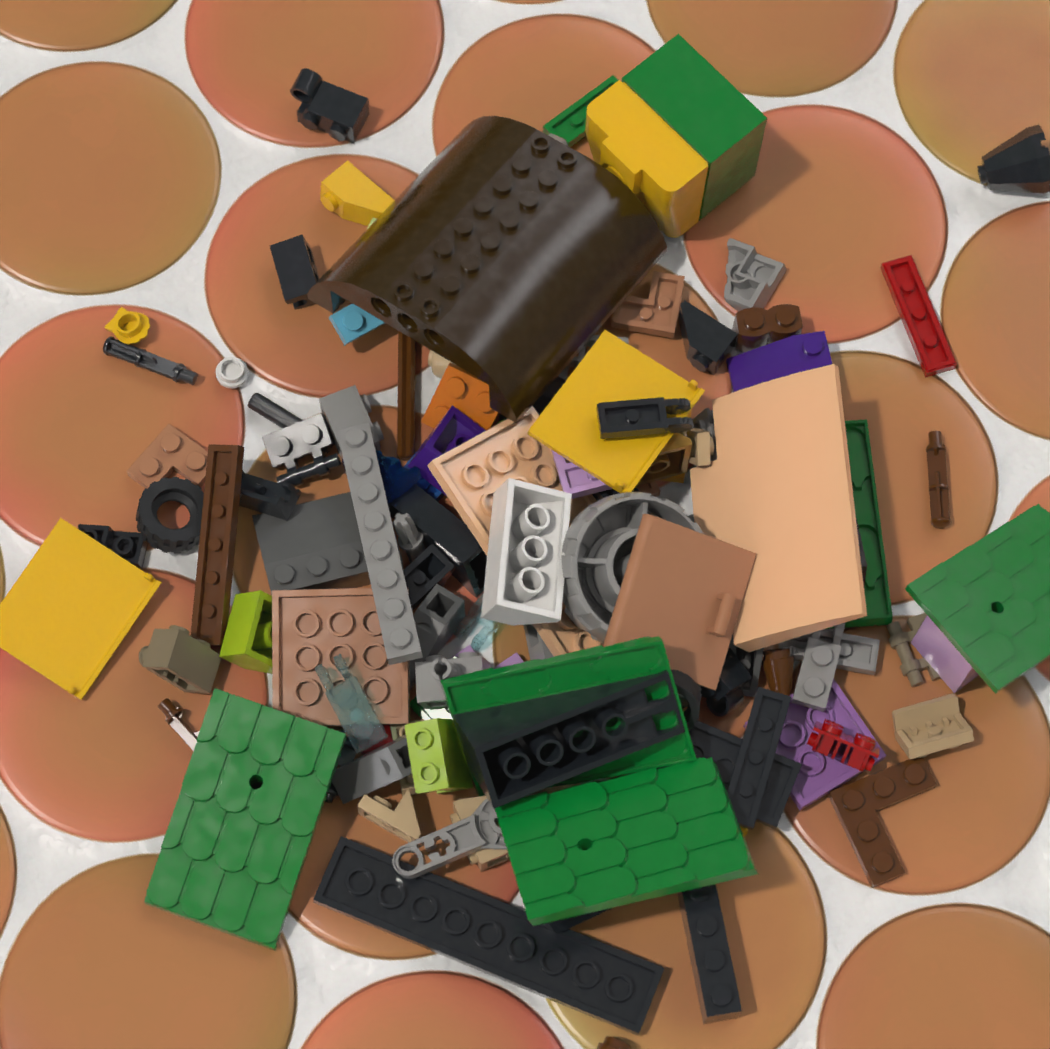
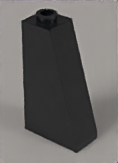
M406 477L399 485L392 487L386 495L391 517L395 520V515L398 513L402 515L405 513L410 514L417 530L424 536L423 543L425 548L433 544L453 563L456 568L452 575L477 598L484 591L487 555L463 521Z

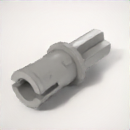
M398 513L395 515V520L392 524L398 534V544L401 549L406 551L411 563L426 549L423 543L424 536L417 530L410 514L405 513L402 515Z

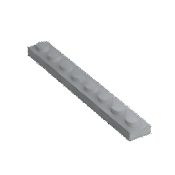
M367 422L337 429L388 663L393 665L422 658L423 655L370 424Z

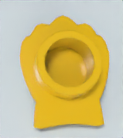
M121 307L112 320L105 325V329L114 333L116 338L124 344H137L140 340L148 337L150 320L142 313L127 311Z

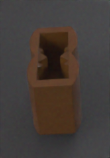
M781 304L768 310L753 307L737 312L732 328L734 332L738 333L735 350L744 353L784 338L801 334L803 325L799 306Z

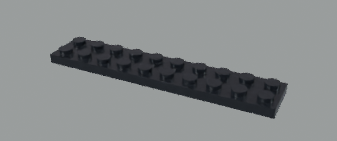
M342 836L340 837L313 898L314 903L637 1036L639 1035L664 967L570 929L556 934L548 923L533 926L528 921L526 911L428 872L413 879L404 878L394 869L393 857ZM400 860V867L404 871H412L416 868V866Z

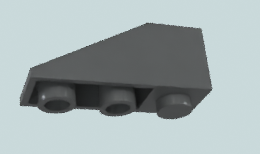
M439 584L433 587L413 615L423 657L409 661L410 690L416 684L415 662L426 661L425 658L427 656L438 655L465 619L464 600Z
M406 734L335 770L332 783L343 804L412 774Z

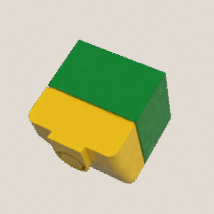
M677 34L623 76L622 81L618 80L589 103L586 112L585 133L593 160L619 178L639 198L656 221L659 229L666 236L678 238L755 176L767 117L682 36Z

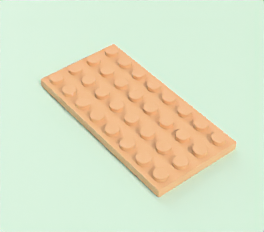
M533 405L517 423L506 419L435 458L427 465L486 555L488 553L493 494L508 478L563 491L551 449L527 434L539 417ZM592 494L571 499L569 527L571 521L581 511L597 502ZM563 601L561 620L559 622L532 624L554 657L600 645L603 646L602 643L592 639L590 633L576 627L565 613L566 606Z

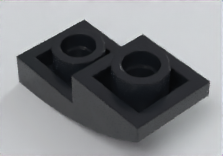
M78 525L79 530L131 564L143 569L148 542L142 539L141 533L114 531L110 526Z

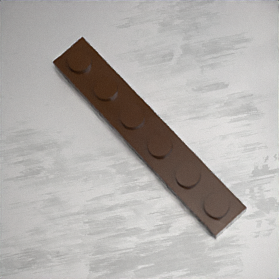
M208 445L190 636L194 639L206 641L211 646H222L229 619L244 447L239 445Z

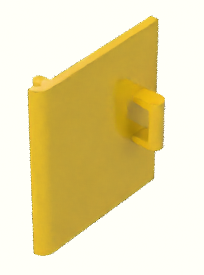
M604 330L528 430L527 434L617 492H632L674 433L667 432L664 434L600 439L596 412L597 404L664 397V399L685 398L690 400V410L680 414H667V418H682L689 414L705 390L698 388V383L695 380L691 379L688 382L607 330Z
M60 518L0 604V648L63 688L69 694L82 700L161 582L156 580L152 574L145 573Z

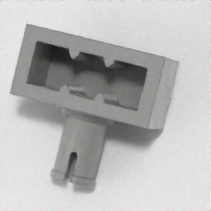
M463 652L459 654V658L446 659V656L432 655L425 658L426 661L415 662L417 703L425 709L448 707L440 680L490 668V662L482 655L479 656L478 652Z

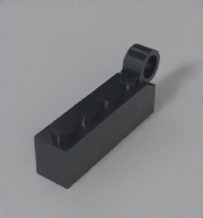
M713 884L678 892L677 895L703 1024L736 1019L741 1014L742 1008L717 887Z

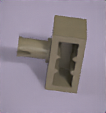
M171 625L169 629H154L149 646H144L139 652V662L142 667L184 692L210 694L221 661L220 654L210 649L211 645L208 642L189 636V630L183 627Z

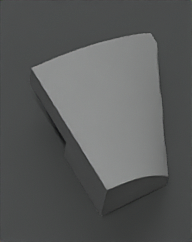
M729 238L727 242L729 254L728 264H726L727 284L725 285L724 292L725 301L737 311L753 307L764 309L786 272L785 264L757 254L754 246Z

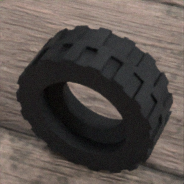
M179 477L161 478L160 481L152 482L149 488H145L142 492L136 512L137 530L142 534V539L151 544L152 548L160 549L165 553L174 552V554L181 553V551H189L195 545L198 546L204 498L202 488L194 485L188 479L183 480L179 479ZM168 501L180 502L189 510L190 520L180 529H169L158 520L157 511L159 507Z

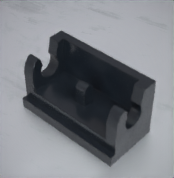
M301 234L270 245L285 302L287 304L293 303L294 309H301L316 304L308 299L307 293L320 278L311 247L304 236Z
M242 470L239 506L288 521L302 492L291 483L283 482L279 484L246 474Z

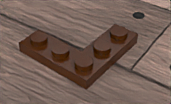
M923 757L908 759L835 789L828 794L871 888L901 877L905 873L876 812L935 788L937 784Z

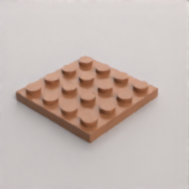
M372 588L272 590V703L274 709L322 726L410 724L409 661L389 665Z

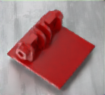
M825 719L823 723L816 721L813 730L819 733L811 732L807 745L813 747L812 751L828 757L834 741L837 740L838 742L831 759L834 760L842 742L847 747L840 763L844 764L850 748L853 747L854 749L847 765L861 772L864 769L869 772L871 771L875 759L870 757V755L878 758L880 748L875 746L876 740L858 732L855 737L843 733L844 726Z

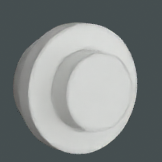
M236 357L224 358L216 367V378L226 388L240 387L248 378L247 365Z

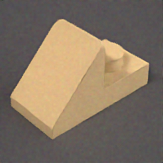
M409 789L405 792L395 811L391 810L392 805L385 799L376 795L372 799L364 794L357 805L359 815L408 843L421 838Z

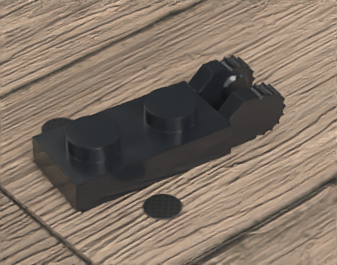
M664 397L599 403L596 406L600 439L690 431L694 427L691 417L667 418V414H680L690 410V400L685 398L664 399Z

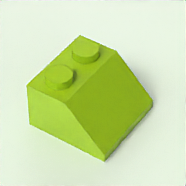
M261 590L235 594L219 657L244 669L272 674L271 595Z

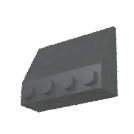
M351 492L297 504L288 521L264 513L252 515L271 595L272 590L345 589L371 584ZM399 550V555H400V559H401V563H402V568H403V561H402V557H401L400 550Z

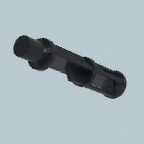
M112 336L108 337L103 344V353L105 355L109 354L135 364L136 367H142L171 378L175 382L181 380L194 385L197 380L198 373L188 370L184 364H178L147 352L146 349H139L132 345L124 344Z

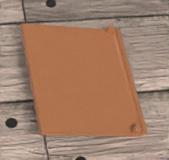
M643 514L603 647L646 636H659L663 640L671 669L689 675L699 686L716 690L756 553L662 518Z

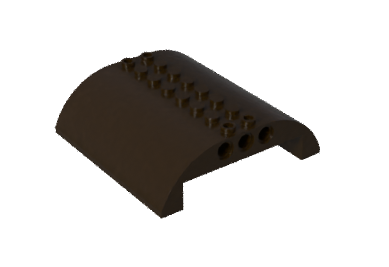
M484 116L473 120L463 128L311 287L307 296L308 299L331 313H334L348 300L489 384L490 408L517 423L667 252V245L656 221L645 205L619 178L603 166L525 123L506 117Z

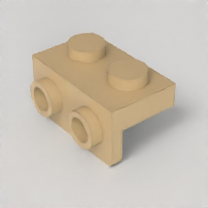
M954 693L892 711L895 739L909 759L926 757L931 753L948 748H957L962 744L974 741L973 729L960 714L958 697Z

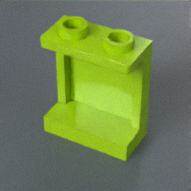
M435 718L405 725L416 793L437 791V794H444L473 788L472 778L452 719Z

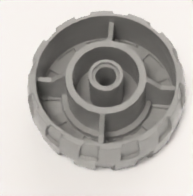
M626 492L598 500L586 507L571 521L562 547V552L565 555H561L564 577L563 602L566 606L565 613L578 629L587 631L591 634L592 639L602 644L604 643L643 514H650L704 534L698 523H693L683 513L685 509L667 498L660 499L652 496L651 493Z

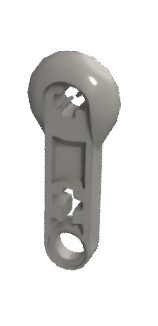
M486 798L470 817L401 846L393 854L392 863L394 869L402 877L413 879L483 848L507 849L500 826L498 827L496 824L499 820L495 809ZM442 840L445 844L450 843V846L446 848V855L441 856L438 852L429 854L427 856L431 862L426 864L425 857L419 850L420 847L424 846L425 850L429 852L437 848L436 841ZM409 852L415 853L419 860L417 867L412 871L401 869V857Z

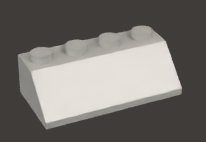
M508 478L494 492L481 618L513 626L552 623L561 620L564 589L561 555H565L562 552L565 535L569 529L571 493Z

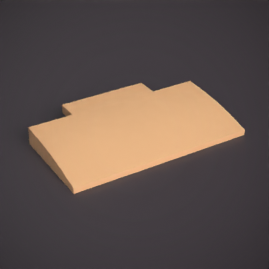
M831 364L798 372L713 399L712 408L717 460L711 461L710 465L697 466L690 469L694 523H698L705 535L756 553L733 631L734 645L747 652H752L867 616L839 367Z

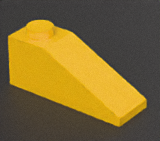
M348 160L321 182L320 200L324 207L331 212L334 211L342 219L365 226L370 224L372 218L377 219L395 201Z

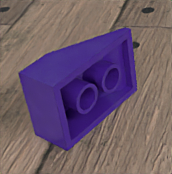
M825 331L784 338L727 358L726 363L732 390L735 392L780 377L831 365L832 360Z

